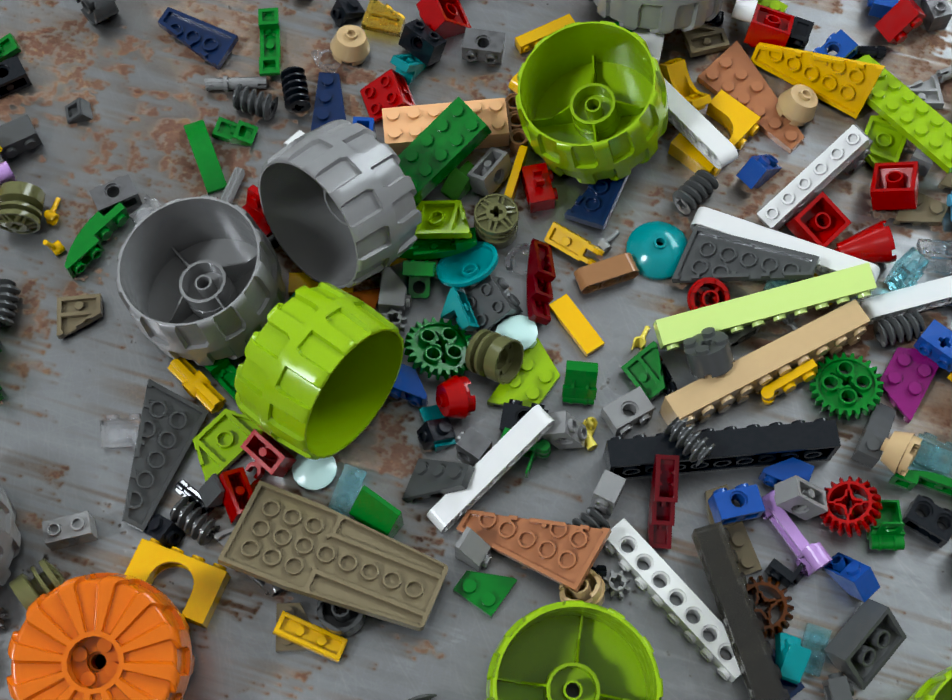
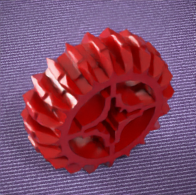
M849 476L848 480L844 481L840 477L838 484L831 481V489L824 487L828 512L819 516L823 519V524L826 527L829 526L832 533L837 531L838 535L842 537L847 532L848 537L851 538L853 533L856 532L861 537L862 530L870 532L869 525L876 527L877 522L875 519H881L879 511L883 509L882 503H880L882 499L877 494V489L871 487L868 480L863 483L862 479L858 477L856 481H853L852 477ZM854 494L861 495L868 501H863V499L856 498ZM832 513L844 515L846 517V520L840 519Z

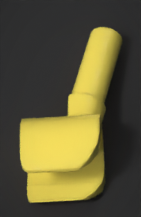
M645 326L642 334L633 339L632 351L635 347L640 348V351L645 348L646 336L650 330L649 326Z

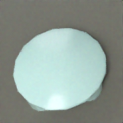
M510 316L504 319L495 331L502 336L505 335L520 341L524 350L533 348L537 343L538 328L534 321L528 319V316Z
M298 454L295 458L297 460L292 466L293 478L297 484L313 492H319L322 488L328 486L336 476L338 469L333 456L312 460Z

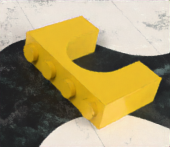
M722 89L712 99V102L708 104L706 114L726 128L730 136L729 141L735 146L736 150H741L747 143V138L749 136L753 137L760 128L758 124L761 117ZM681 133L671 141L668 154L694 173L698 170H706L714 177L720 173L721 169H717Z
M150 538L149 541L141 539L124 574L139 578L152 585L156 577L164 570L175 567L188 570L193 576L194 585L182 615H184L186 621L207 629L231 578L226 571V567L214 563L213 566L205 563L206 560L194 554L192 557L186 556L183 550L174 546L171 549L166 548L154 538Z

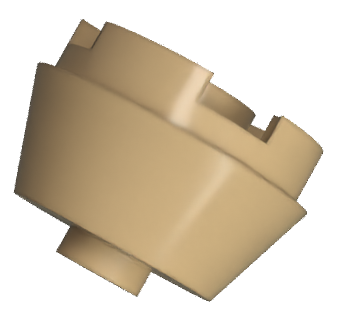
M344 25L338 29L332 38L330 49L337 62L342 64L343 61L356 66L365 61L370 52V44L363 29L356 25Z
M798 84L779 95L776 110L780 117L784 115L791 121L790 125L804 126L805 123L812 121L815 116L818 97L811 88Z
M894 431L890 439L886 438L880 450L883 451L880 461L893 474L898 473L905 477L909 471L908 467L915 459L923 439L915 436V433Z
M590 569L578 593L561 584L559 585L561 602L566 600H583L584 602L602 606L604 603V580L592 569Z

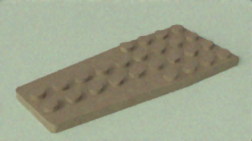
M259 480L218 557L219 564L284 590L417 631L424 629L448 574V566L329 507Z

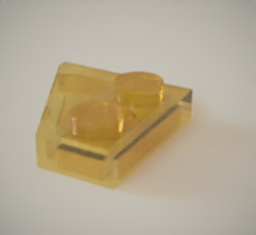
M370 0L361 26L364 30L400 37L405 24V16L394 11L387 3L384 5L378 0Z

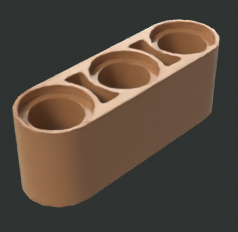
M512 93L506 97L505 101L510 132L509 148L513 154L517 155L519 146L528 147V140L522 129L517 107H511L516 106L515 97L517 93Z
M623 253L580 267L574 272L582 294L601 290L631 280L639 275V270L631 253Z

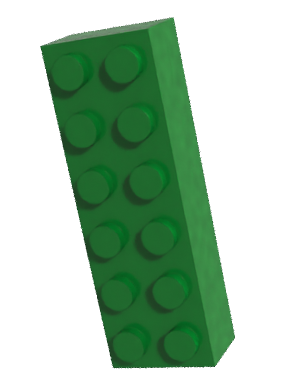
M459 96L398 155L401 160L400 168L405 176L411 177L417 191L414 196L416 206L492 132Z

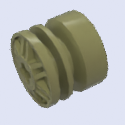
M9 181L0 185V228L17 234H31L39 231L42 218L41 211L44 207L46 195L44 191L38 186L22 181Z
M495 193L486 195L478 201L474 210V227L477 241L488 242L496 250L504 249L513 243L518 232L519 212L516 203L511 198Z
M480 330L473 336L467 347L465 356L466 367L472 373L487 377L503 385L508 384L515 379L523 364V345L516 339L505 335L502 336L491 330Z
M45 558L39 560V564L43 569L42 572L34 565L30 567L34 576L33 579L28 578L22 573L9 582L12 591L26 610L40 595L49 593L66 581L60 571Z

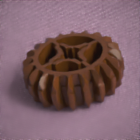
M759 575L756 581L753 577H749L748 583L744 580L741 581L740 587H735L733 590L736 595H731L730 597L734 604H730L729 610L736 611L730 616L731 619L739 620L735 624L736 628L741 625L745 627L742 631L744 635L751 631L752 639H755L757 634H759L760 640H765L766 634L770 639H774L775 633H783L782 628L787 629L790 626L788 621L793 619V615L789 612L794 610V606L787 604L792 600V597L784 596L788 590L787 588L782 590L778 588L781 584L780 581H777L774 585L771 584V577H768L765 582L762 575ZM762 591L770 594L773 599L766 598ZM751 592L753 596L751 598L752 605L744 609V597L747 593ZM758 605L767 607L764 611L758 608L755 609ZM779 607L778 620L772 624L770 620L772 618L771 610ZM748 617H756L760 624L763 625L754 623Z

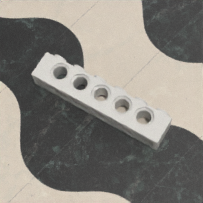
M853 124L757 213L759 220L767 228L778 231L869 147V139Z

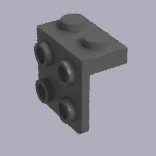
M489 275L466 294L479 325V328L476 329L477 332L483 329L489 330L506 315H519L523 312L519 306L520 301L514 294L510 293L508 290L509 285L502 277Z

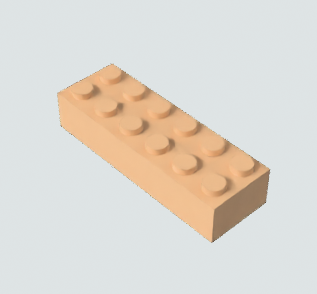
M505 98L464 101L492 131L475 149L509 146L510 132ZM452 102L382 108L385 143L399 155Z

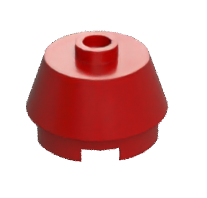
M712 277L697 280L690 287L687 295L690 311L730 300V293L726 285Z
M453 375L437 386L436 403L443 416L465 419L468 415H471L470 412L475 411L476 398L475 395L471 396L468 385L471 382L466 376L459 377Z

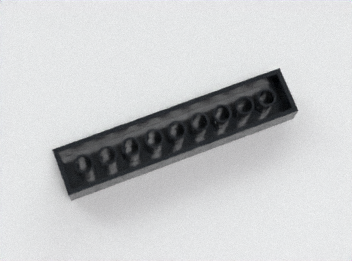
M819 418L814 420V422L796 420L791 424L774 422L769 424V426L752 424L746 428L738 429L736 426H729L723 430L716 431L713 428L703 429L699 439L708 437L706 446L714 443L715 447L712 453L697 467L698 460L691 463L689 461L691 454L684 456L682 454L684 448H676L678 441L671 443L669 441L671 435L664 436L663 432L651 437H647L644 434L636 435L629 439L613 437L607 440L603 457L606 470L625 479L652 477L655 454L679 455V474L771 466L792 457L804 462L831 460L841 444L836 420Z

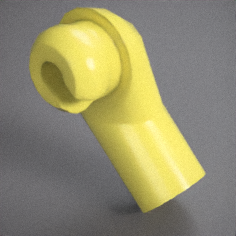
M588 417L582 424L587 429L585 447L588 451H592L598 446L593 438L598 422L596 418Z

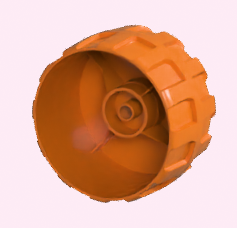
M94 573L68 579L49 593L40 595L28 607L26 620L20 630L12 633L8 646V655L12 659L11 675L6 678L10 696L14 700H183L190 675L194 670L195 656L192 655L189 625L184 615L178 611L166 594L139 578L119 573ZM99 654L106 658V664L102 669L98 668L95 664L96 657Z

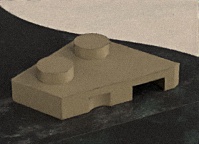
M101 293L57 297V337L59 339H63L103 317V297Z

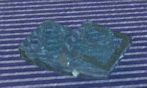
M346 463L328 507L349 516L367 471Z
M807 622L801 646L810 649L811 656L804 672L820 677L826 657L824 649L828 645L832 630Z

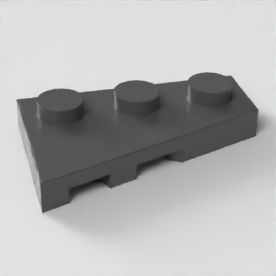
M419 458L402 499L409 503L419 497L426 499L431 498L432 494L442 493L444 495L465 490L475 468L470 464Z

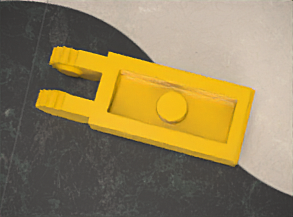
M557 222L552 223L544 239L548 244L588 265L597 261L585 256L587 249L600 256H603L605 252Z

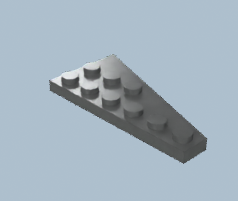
M695 226L673 274L672 282L695 283L697 280L705 277L716 278L722 282L813 278L820 258L816 255Z
M151 379L147 380L122 522L142 532L193 441L192 439L195 438L209 412Z

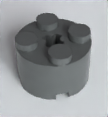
M76 0L77 3L81 2L83 6L81 11L92 24H98L119 12L115 3L116 0Z
M713 327L703 329L700 334L683 341L685 355L693 376L705 379L704 375L711 374L712 378L732 369L734 356L728 335L724 332L715 331Z
M318 600V618L323 628L329 632L349 638L364 625L366 620L365 614L346 609V613L339 615L337 610L344 608Z

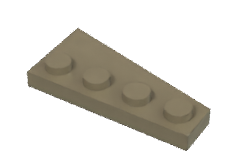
M727 484L707 490L704 493L714 552V565L716 566L717 586L761 572L762 570L742 521L717 527L715 525L708 500L717 489L727 488L729 490Z

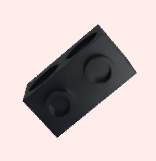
M918 495L911 502L902 521L907 528L941 548L952 536V511L939 507L927 496ZM916 509L922 510L925 517L919 516ZM937 521L945 525V530L938 526Z

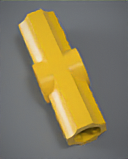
M182 357L173 359L170 362L168 370L182 383L183 388L193 399H198L212 414L218 413L227 402L226 399L212 386V383L200 370L197 371Z

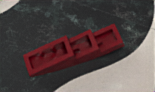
M534 238L530 245L527 269L528 319L547 325L551 322L549 303L554 299L551 282L556 278L551 245Z
M655 454L647 527V543L652 548L671 549L672 526L675 523V502L678 503L679 455Z

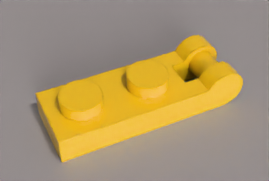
M813 358L761 389L762 402L765 405H772L775 402V397L784 392L785 394L790 393L796 389V385L803 381L809 382L815 378L816 373H818V365Z

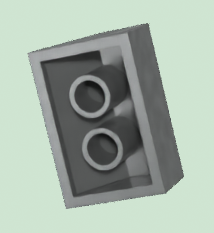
M868 599L857 609L824 651L836 668L857 686L865 690L907 636L889 607Z

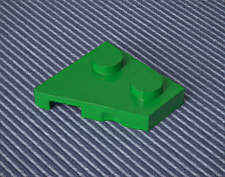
M655 341L621 367L636 387L640 386L650 402L667 389L659 349Z
M466 571L454 587L453 592L492 618L517 583V579Z

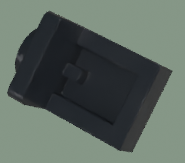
M336 0L330 12L338 27H342L346 19L363 18L365 14L358 0Z
M795 16L788 39L790 45L798 48L805 47L815 22Z
M448 417L428 420L417 430L418 440L424 450H429L434 444L453 441L457 437Z
M158 513L143 531L148 537L156 539L169 549L172 546L176 547L185 536V532L174 522Z
M774 558L765 569V572L768 574V577L772 578L773 582L780 581L784 587L788 588L792 583L797 585L804 575L801 570L805 565L800 563L792 572Z

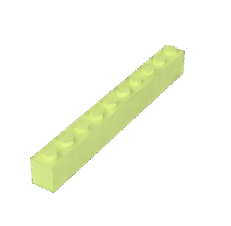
M868 262L655 320L653 326L660 349L667 348V351L680 348V344L685 339L700 334L703 329L713 327L715 331H731V334L743 331L745 326L752 325L753 328L765 325L767 320L773 319L774 322L787 318L786 315L794 313L795 316H800L808 313L807 310L815 308L816 311L828 308L829 304L837 302V305L844 304L855 296H858V299L871 296V292L877 286Z

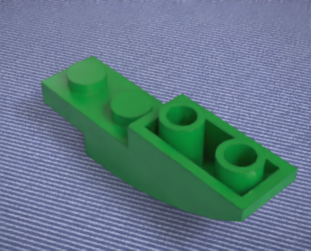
M120 202L105 216L98 211L89 219L75 238L64 266L72 278L81 274L86 269V266L101 256L104 251L101 243L108 240L117 228L123 226L130 218L126 207Z

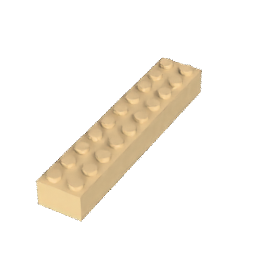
M855 299L733 361V367L727 373L712 378L711 374L704 376L705 379L700 378L665 396L659 413L667 426L677 417L680 420L688 417L686 426L698 421L699 423H704L711 418L712 414L725 412L731 407V404L735 402L740 404L750 397L749 395L754 392L757 394L761 393V389L812 358L818 364L819 361L821 362L824 359V356L837 354L847 344L850 346L856 344L861 340V335L867 331L866 327L871 320Z

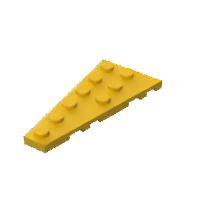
M762 42L757 44L751 57L753 64L794 86L801 84L811 88L816 93L818 99L855 119L859 116L885 68L883 65Z

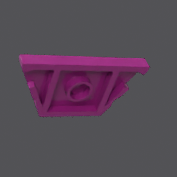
M897 347L880 381L884 382L883 394L888 396L894 408L897 406L905 416L903 418L905 422L909 423L939 366L927 356L919 353L915 348Z

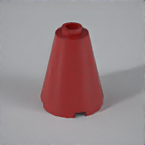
M886 220L880 221L837 243L836 249H833L871 263H892L897 259L896 255L892 256L891 250L896 248L890 227H884Z

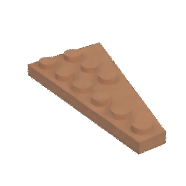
M735 41L698 76L697 82L715 96L722 89L760 116L759 130L789 154L803 142L805 137L797 126L790 125L791 121L784 115L779 116L776 110L778 98L738 41Z
M469 509L456 528L462 534L468 526L488 543L492 550L578 593L612 532L610 528L599 529L588 525L577 526L566 524L565 522L536 518L525 519L514 515L503 516Z

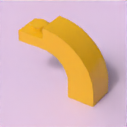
M674 58L659 64L663 78L697 110L704 109L706 104L712 102L710 94L698 91L692 83L685 59Z

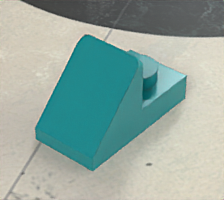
M411 53L393 55L390 63L396 66L395 71L405 77L407 85L411 84L427 67Z
M453 286L449 290L441 318L450 320L456 317L457 324L462 330L474 331L478 329V322L464 289Z
M784 632L775 635L776 677L798 684L811 656V650L801 646L800 638Z

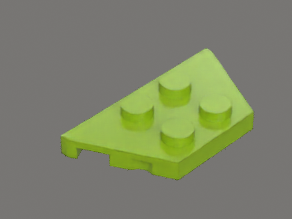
M871 115L864 133L873 143L869 149L871 151L864 160L873 169L875 163L898 162L907 138L880 115Z
M461 200L421 201L416 207L422 214V222L417 225L414 234L417 239L472 238Z
M536 338L537 343L533 348H528L524 351L523 364L515 379L508 384L503 385L500 383L487 400L488 405L503 406L504 402L509 403V399L523 401L522 406L531 407L532 403L541 404L560 379V373L538 338Z
M225 408L192 439L205 481L215 473L219 477L222 472H225L245 453L240 446L254 429L263 431L244 414H238L236 411Z

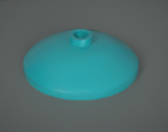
M661 221L647 222L637 227L631 233L627 241L626 253L632 254L640 275L653 280H666L673 277L688 240L684 233L672 224ZM657 242H661L663 245H657Z
M477 241V245L462 253L441 258L436 267V274L439 281L446 286L457 288L469 287L483 281L494 271L498 264L499 255L492 244Z

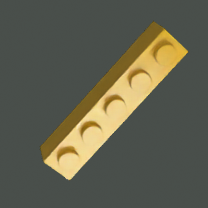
M569 13L515 37V46L520 54L526 53L535 48L534 46L545 36H549L553 32L564 28L565 25L575 23Z

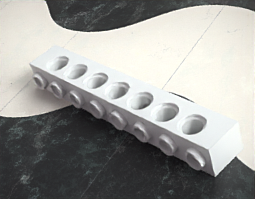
M625 518L611 529L612 532L603 546L605 551L611 556L614 554L619 560V566L626 573L630 572L636 578L634 581L637 586L642 590L646 589L651 595L652 602L658 608L662 607L668 613L667 617L670 622L675 626L679 625L683 629L685 638L691 644L695 643L701 649L700 653L708 662L712 661L717 666L718 674L726 681L728 679L731 683L735 681L756 661L753 655ZM629 544L633 551L626 553L621 549V545ZM637 562H646L649 569L641 570L637 566ZM656 578L662 579L665 587H656L653 580ZM677 596L680 598L681 605H673L670 602V597ZM694 614L698 619V623L692 624L688 622L686 615ZM703 632H711L714 636V641H706L703 637ZM725 649L729 651L731 660H724L720 656V650Z

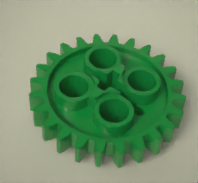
M432 317L431 322L424 318L422 324L417 321L415 327H410V331L405 338L404 348L406 349L404 354L409 356L408 362H414L412 368H421L419 374L427 372L428 378L435 375L436 380L439 381L440 376H443L445 380L450 375L460 374L463 376L465 370L468 371L465 356L472 336L465 335L466 330H459L458 324L451 325V319L445 323L443 318H440L439 322H436L434 317Z
M842 352L841 358H838L834 353L832 360L826 356L824 363L819 361L818 373H816L815 378L809 381V390L812 391L811 398H816L815 406L822 404L821 412L828 409L830 410L829 417L836 413L838 414V420H840L842 415H846L848 421H850L851 415H854L858 420L860 413L868 416L869 410L874 411L876 404L880 403V397L883 395L884 382L880 381L882 374H876L877 366L870 368V360L864 363L862 362L863 356L854 359V353L850 357H846L845 352ZM840 371H847L848 374H843ZM858 384H864L867 387H860ZM826 385H832L834 388H828ZM844 398H849V399H851L852 401H851V402H846V401H844L843 399H844Z

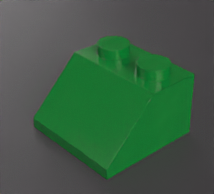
M364 485L349 512L350 518L388 537L394 538L404 525L402 512Z

